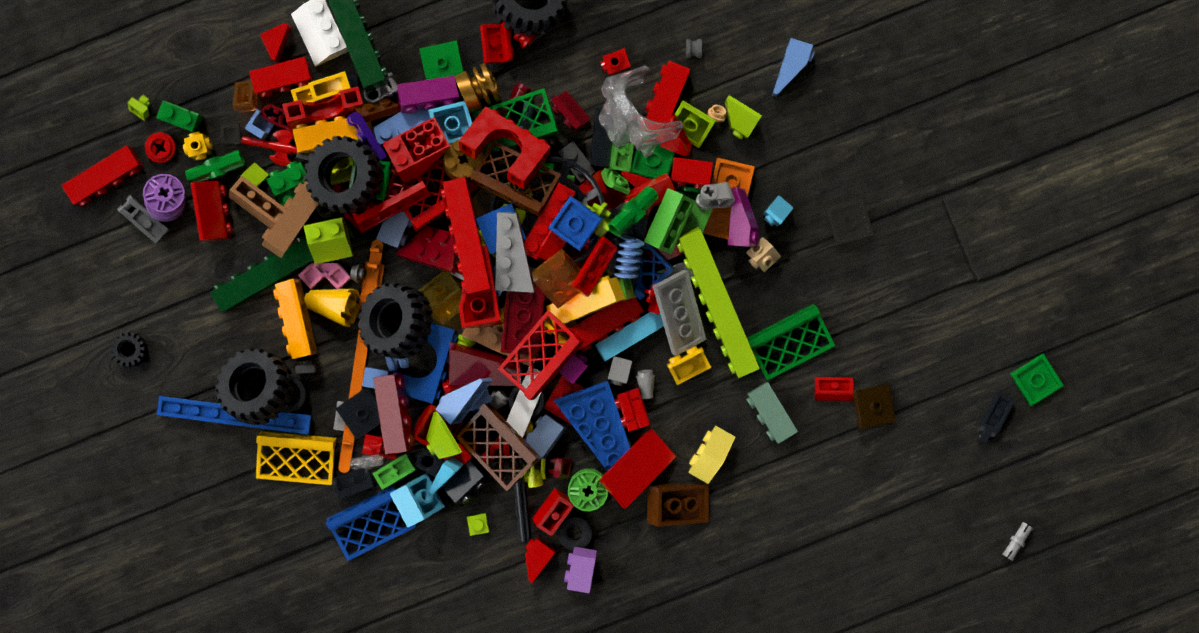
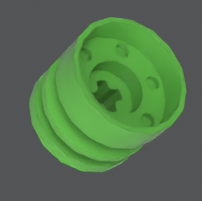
M585 468L572 476L568 485V496L576 508L582 511H593L599 509L605 503L608 497V490L599 481L603 476L600 471ZM587 486H591V490L594 492L586 495L583 488L586 489Z

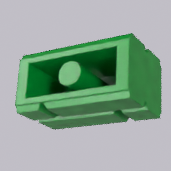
M163 100L156 118L194 133L199 131L204 116Z

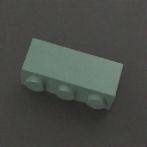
M768 382L747 393L749 396L746 399L752 409H757L759 414L756 416L761 425L766 424L769 429L766 433L772 442L775 440L779 444L798 432Z

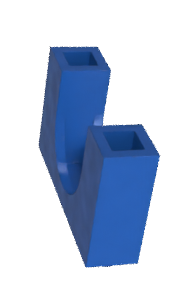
M435 323L431 324L430 329H432V332L427 337V343L434 348L437 355L435 369L431 374L423 378L402 373L406 382V396L431 404L435 403V400L439 401L442 391L439 389L441 382L445 381L447 371L444 370L446 363L449 364V342L456 343L458 335L455 334V329Z

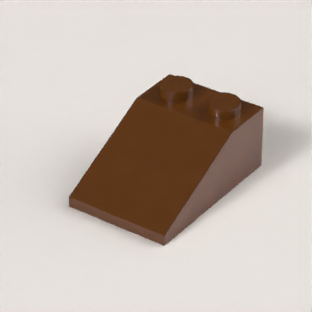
M709 484L648 485L647 523L661 527L709 522Z

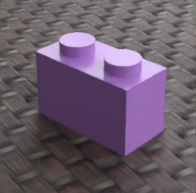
M574 547L573 554L569 553L567 565H571L570 571L566 570L564 582H568L567 590L590 593L596 550Z

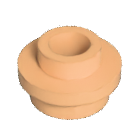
M713 105L707 113L708 116L716 120L715 122H723L727 116L726 109L720 105Z

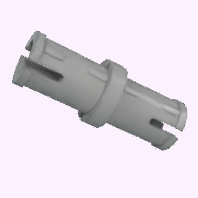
M1022 522L1015 536L1010 538L1011 542L1002 555L1007 557L1011 552L1008 559L1013 561L1021 546L1024 547V542L1033 528L1031 526L1027 527L1028 524Z

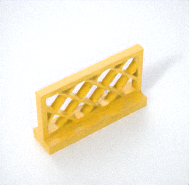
M260 431L256 443H258L256 479L332 485L337 438ZM270 446L274 453L267 458L262 452V447ZM283 448H289L294 453L287 460L279 452ZM303 449L308 450L313 455L307 461L299 455V452ZM321 451L330 452V459L325 463L318 456ZM275 454L283 461L277 468L270 461ZM294 456L302 462V465L296 470L288 462ZM314 457L322 465L316 471L307 464ZM265 463L274 470L270 474H261V466ZM285 464L292 471L289 476H283L279 471ZM303 466L311 473L307 478L302 477L297 472ZM324 468L329 473L328 480L321 479L316 473Z

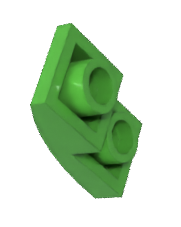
M604 168L601 172L604 183L612 189L629 195L628 180L617 171Z

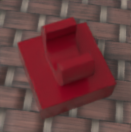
M556 458L550 460V462L555 463L554 469H549L553 477L570 478L572 459Z

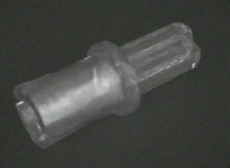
M365 454L362 457L352 458L350 466H353V470L362 468L368 470L375 466H381L384 458L380 455L370 456Z

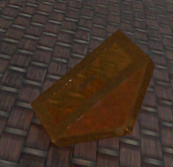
M252 81L235 82L232 105L234 110L245 112L258 109L257 97L254 93Z

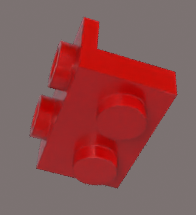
M504 22L480 26L485 64L507 63L513 59L514 49L511 46L510 39L512 31L504 27Z

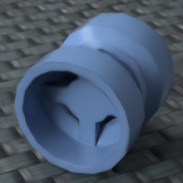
M385 356L390 373L396 372L399 368L406 369L410 367L407 357L397 359Z

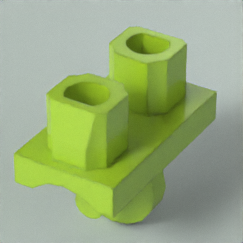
M604 202L599 206L594 203L592 207L586 204V207L603 218L594 231L596 235L603 237L610 231L608 224L612 220L609 218L611 212L606 210L608 204Z

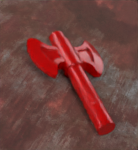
M279 130L273 133L278 142L242 137V144L277 151L275 155H270V159L280 166L286 167V165L292 162L288 154H297L296 146L290 144L294 135L289 130Z

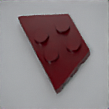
M426 226L396 253L400 258L449 273H456L454 263L458 255H455L453 244H456L455 237H451L448 231Z

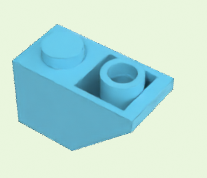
M777 196L763 212L764 220L771 226H778L792 211L793 207L782 197Z

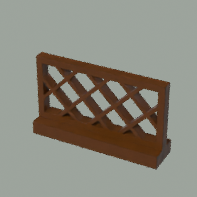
M492 140L478 167L470 176L471 183L539 217L561 178V174L542 165L540 170L544 172L540 173L538 170V173L532 178L539 177L542 186L531 189L528 183V190L519 192L516 190L514 183L500 182L498 175L508 173L510 167L507 159L512 157L518 158L520 153ZM496 147L502 150L504 156L492 159L491 152ZM505 160L508 169L496 172L494 163ZM492 164L494 173L486 175L481 172L483 166ZM550 174L555 177L552 183L544 185L541 176ZM543 190L545 196L542 202L535 200L532 193Z
M484 403L479 408V412L455 436L506 491H509L534 464H537L542 459L491 404ZM483 416L486 419V428L477 429V420ZM467 431H473V442H467L462 436ZM477 431H486V442H477ZM490 431H497L499 433V442H490ZM477 444H486V456H480L477 453ZM490 444H499V456H490ZM503 444H509L512 447V456H503ZM490 458H499V470H493L490 467ZM503 458H512V470H503ZM516 458H523L527 462V465L522 470H516ZM503 472H512V481L508 485L503 480Z

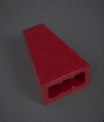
M449 342V385L466 386L478 379L491 378L493 381L489 386H516L498 370L507 357ZM510 362L505 367L510 374H517L516 362Z

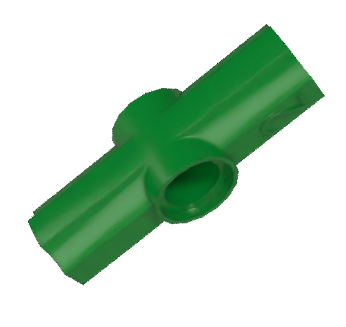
M236 150L221 157L210 158L204 161V164L186 170L185 174L191 186L193 182L219 179L226 176L228 172L246 165L240 150Z
M646 186L635 198L629 200L620 209L621 212L608 224L609 230L613 235L620 237L632 224L637 223L646 214L645 211L659 198L655 189Z

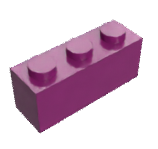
M454 76L397 84V95L401 113L413 114L419 110L429 111L430 109L458 103L459 100Z

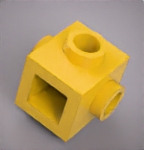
M194 132L189 134L188 138H184L185 144H183V149L190 158L199 161L213 154L211 150L213 148L212 141L207 135ZM194 143H198V148L195 149Z

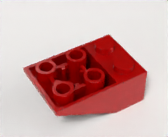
M435 117L382 143L403 184L424 173L450 148Z

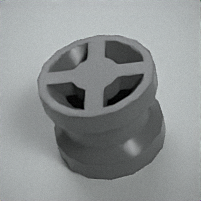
M686 39V58H691L692 56L702 58V39H697L696 41Z

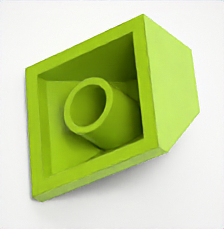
M729 95L725 101V108L730 129L734 131L732 134L741 140L743 137L747 139L762 115Z
M437 411L434 412L426 438L429 443L426 446L432 456L436 454L438 459L460 454L462 450Z

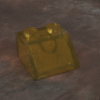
M442 271L419 289L424 294V297H427L430 304L428 306H431L433 311L431 315L441 326L459 313L462 288L451 273Z

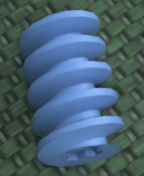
M620 236V238L625 240V242L619 243L624 250H618V253L623 255V257L616 259L621 265L615 266L616 269L620 270V273H614V275L625 279L636 278L639 276L636 270L640 269L638 263L641 262L642 258L639 255L643 253L641 247L644 246V242L636 237Z

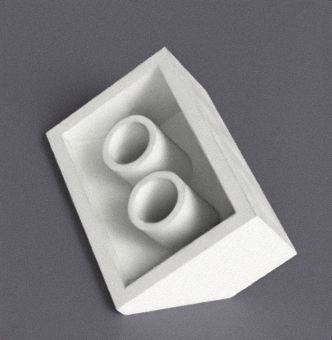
M310 0L291 14L315 67L349 52L327 0Z

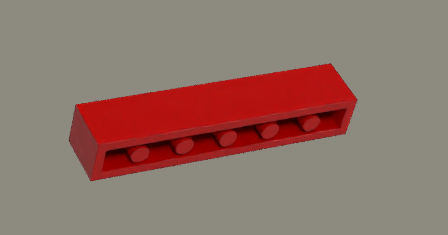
M465 177L442 182L443 189H441V195L443 200L447 201L448 206L445 207L447 219H451L452 224L449 226L451 237H455L456 244H453L455 255H459L460 260L457 263L459 274H463L464 281L461 282L463 292L467 293L470 298L491 293L493 290L468 181Z

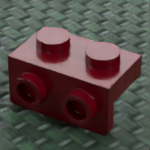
M567 91L551 99L553 104L551 108L557 115L562 114L565 118L563 122L570 130L573 128L577 132L590 120V117Z

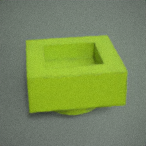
M486 513L467 516L470 536L490 532Z

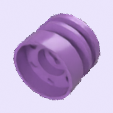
M159 174L149 179L144 186V203L147 212L152 218L162 222L176 220L182 215L186 205L185 190L182 183L176 177L170 174ZM161 193L168 195V197L161 196Z

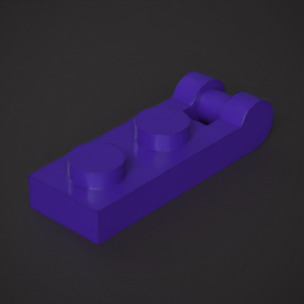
M354 112L346 119L347 124L354 126L358 132L356 135L359 141L373 149V152L379 157L378 161L386 158L387 155L360 113Z

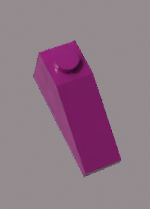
M733 187L732 192L735 203L731 205L728 245L757 248L760 240L759 228L746 191L742 188Z

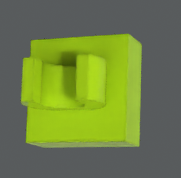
M142 95L137 101L132 97L128 101L129 111L145 121L149 116L147 107L150 105L148 102L150 99Z

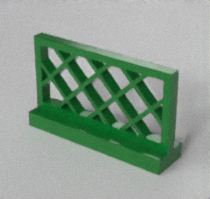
M545 88L488 107L496 111L502 107L508 109L509 111L505 119H509L512 112L520 115L521 117L517 123L518 127H520L524 118L533 122L529 131L538 139H545L560 134ZM542 94L544 99L541 108L531 104L534 97ZM520 101L527 104L522 114L513 110L516 103ZM530 106L539 110L534 120L525 116ZM483 109L472 112L474 121ZM542 112L549 115L550 123L543 125L537 122ZM507 138L494 139V141L512 150L519 147L514 141ZM488 143L484 147L483 154L486 153L491 143ZM494 147L493 151L491 152V156L498 155L503 152L502 150Z
M814 304L747 337L752 352L767 381L835 346L821 318L820 312ZM815 318L819 322L817 331L808 329L809 322ZM796 328L803 329L800 340L790 337L792 331ZM806 331L816 334L813 344L803 341ZM819 335L826 337L829 344L823 347L817 346L816 343ZM776 338H786L783 349L773 346ZM789 340L799 342L796 352L786 350ZM802 344L811 346L810 353L805 356L799 354ZM762 345L769 347L766 357L758 355L756 348ZM772 348L782 351L779 361L769 359ZM785 352L794 355L792 363H782ZM768 361L777 364L776 370L770 374L765 369Z

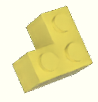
M717 426L711 432L708 430L703 438L705 444L702 443L697 450L698 455L694 454L689 462L692 466L688 473L709 484L724 463L735 436Z

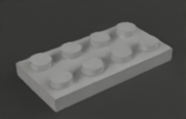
M682 270L653 285L671 353L677 356L707 340L688 271Z

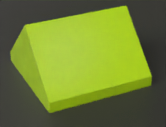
M685 101L681 102L675 113L691 144L700 148L716 120Z

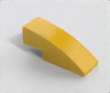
M344 71L292 89L291 93L294 101L319 102L335 96L341 90L349 89L350 85Z

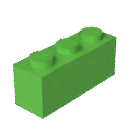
M667 188L644 242L672 254L695 200Z

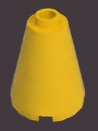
M356 289L310 290L304 297V304H306L308 309L343 326L350 327L349 323L353 324L359 312L357 298H360V294Z

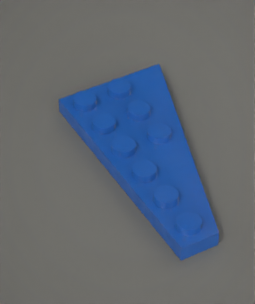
M608 381L553 399L607 471L630 449Z

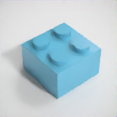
M465 101L429 110L430 119L435 117L449 145L456 140H460L472 124Z
M427 473L390 493L407 527L425 520L445 507L437 491L433 494L429 493L432 482Z

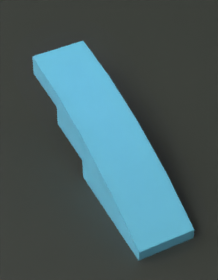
M649 312L597 343L595 346L603 360L607 361L662 328L664 325L661 314Z

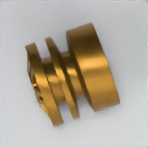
M485 63L480 64L483 71L482 74H479L476 67H473L474 77L470 78L466 71L454 76L470 113L482 109L480 99L484 98L488 105H491L489 96L492 94L496 102L500 101L499 88L492 72L486 67Z

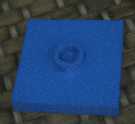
M570 196L548 229L581 251L603 218Z
M512 203L476 218L491 255L496 253L497 213H516ZM521 226L522 234H523V241H525V240H526V235H525V233H524V231H523V228H522V226Z

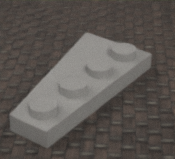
M498 212L495 290L534 293L535 288L531 278L532 274L527 260V252L523 242L518 213Z

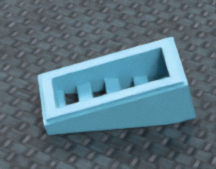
M452 456L449 457L442 464L429 489V493L433 494L462 467L463 463Z

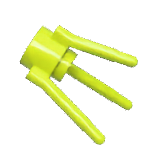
M546 458L541 459L540 473L539 470H534L533 465L530 471L524 475L525 482H528L529 488L543 485V479H546Z

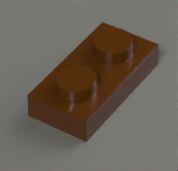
M385 98L379 102L364 104L362 107L355 108V112L360 113L367 123L399 113V106L391 99Z

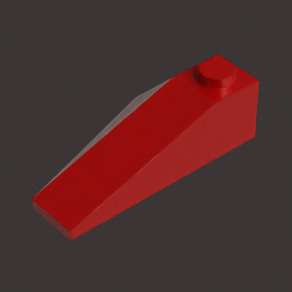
M487 245L483 246L493 292L470 298L462 289L461 302L459 304L462 328H485L503 324Z

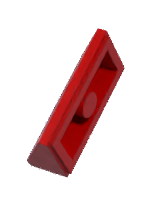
M815 377L816 401H853V378Z

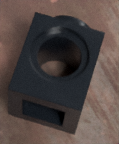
M427 447L423 451L419 449L414 457L416 460L414 465L433 477L438 473L445 461L443 458L438 459L436 454L432 456ZM425 456L432 457L433 464L431 466L424 464L423 459Z

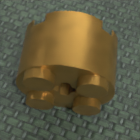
M456 140L450 144V148L444 154L443 168L446 175L451 180L465 177L467 181H470L472 172L476 170L483 158L482 152L476 159H473L459 150V140ZM462 158L466 160L463 165L460 164Z

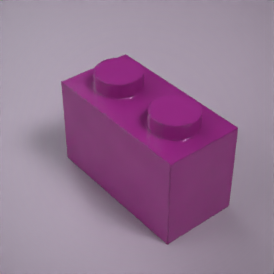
M575 352L559 373L573 384L588 367V358L581 352L578 354Z

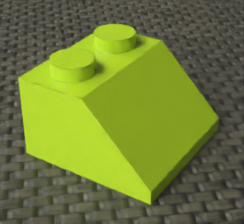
M341 217L304 226L307 244L315 265L353 257L345 218Z

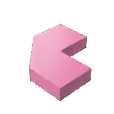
M312 262L298 275L310 289H313L325 277L336 289H341L351 280L350 274L339 263L315 265Z

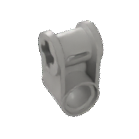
M392 72L388 73L389 77L385 78L392 88L386 84L372 90L378 92V97L375 100L369 99V94L372 91L367 93L364 91V97L369 104L379 102L381 99H388L397 94V83L393 79Z
M727 182L704 185L701 188V194L695 200L696 205L704 210L726 208L735 203L730 184Z

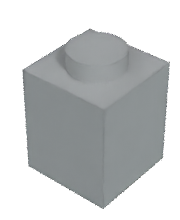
M613 357L608 376L612 384L622 386V383L627 384L632 360Z

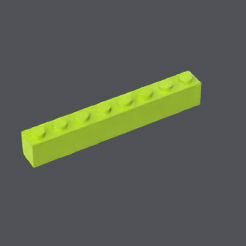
M696 227L680 234L676 245L679 252H684L685 254L684 264L687 270H691L694 275L691 277L694 287H699L700 289L699 299L702 305L706 304L709 310L706 312L709 322H714L716 328L713 331L717 340L721 339L723 343L721 350L724 356H728L730 359L728 366L731 373H736L737 377L740 378L760 369L701 229Z

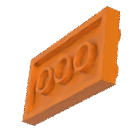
M717 158L711 184L727 182L730 184L732 191L733 187L745 189L748 197L755 167ZM731 206L712 208L713 210L703 234L728 240Z

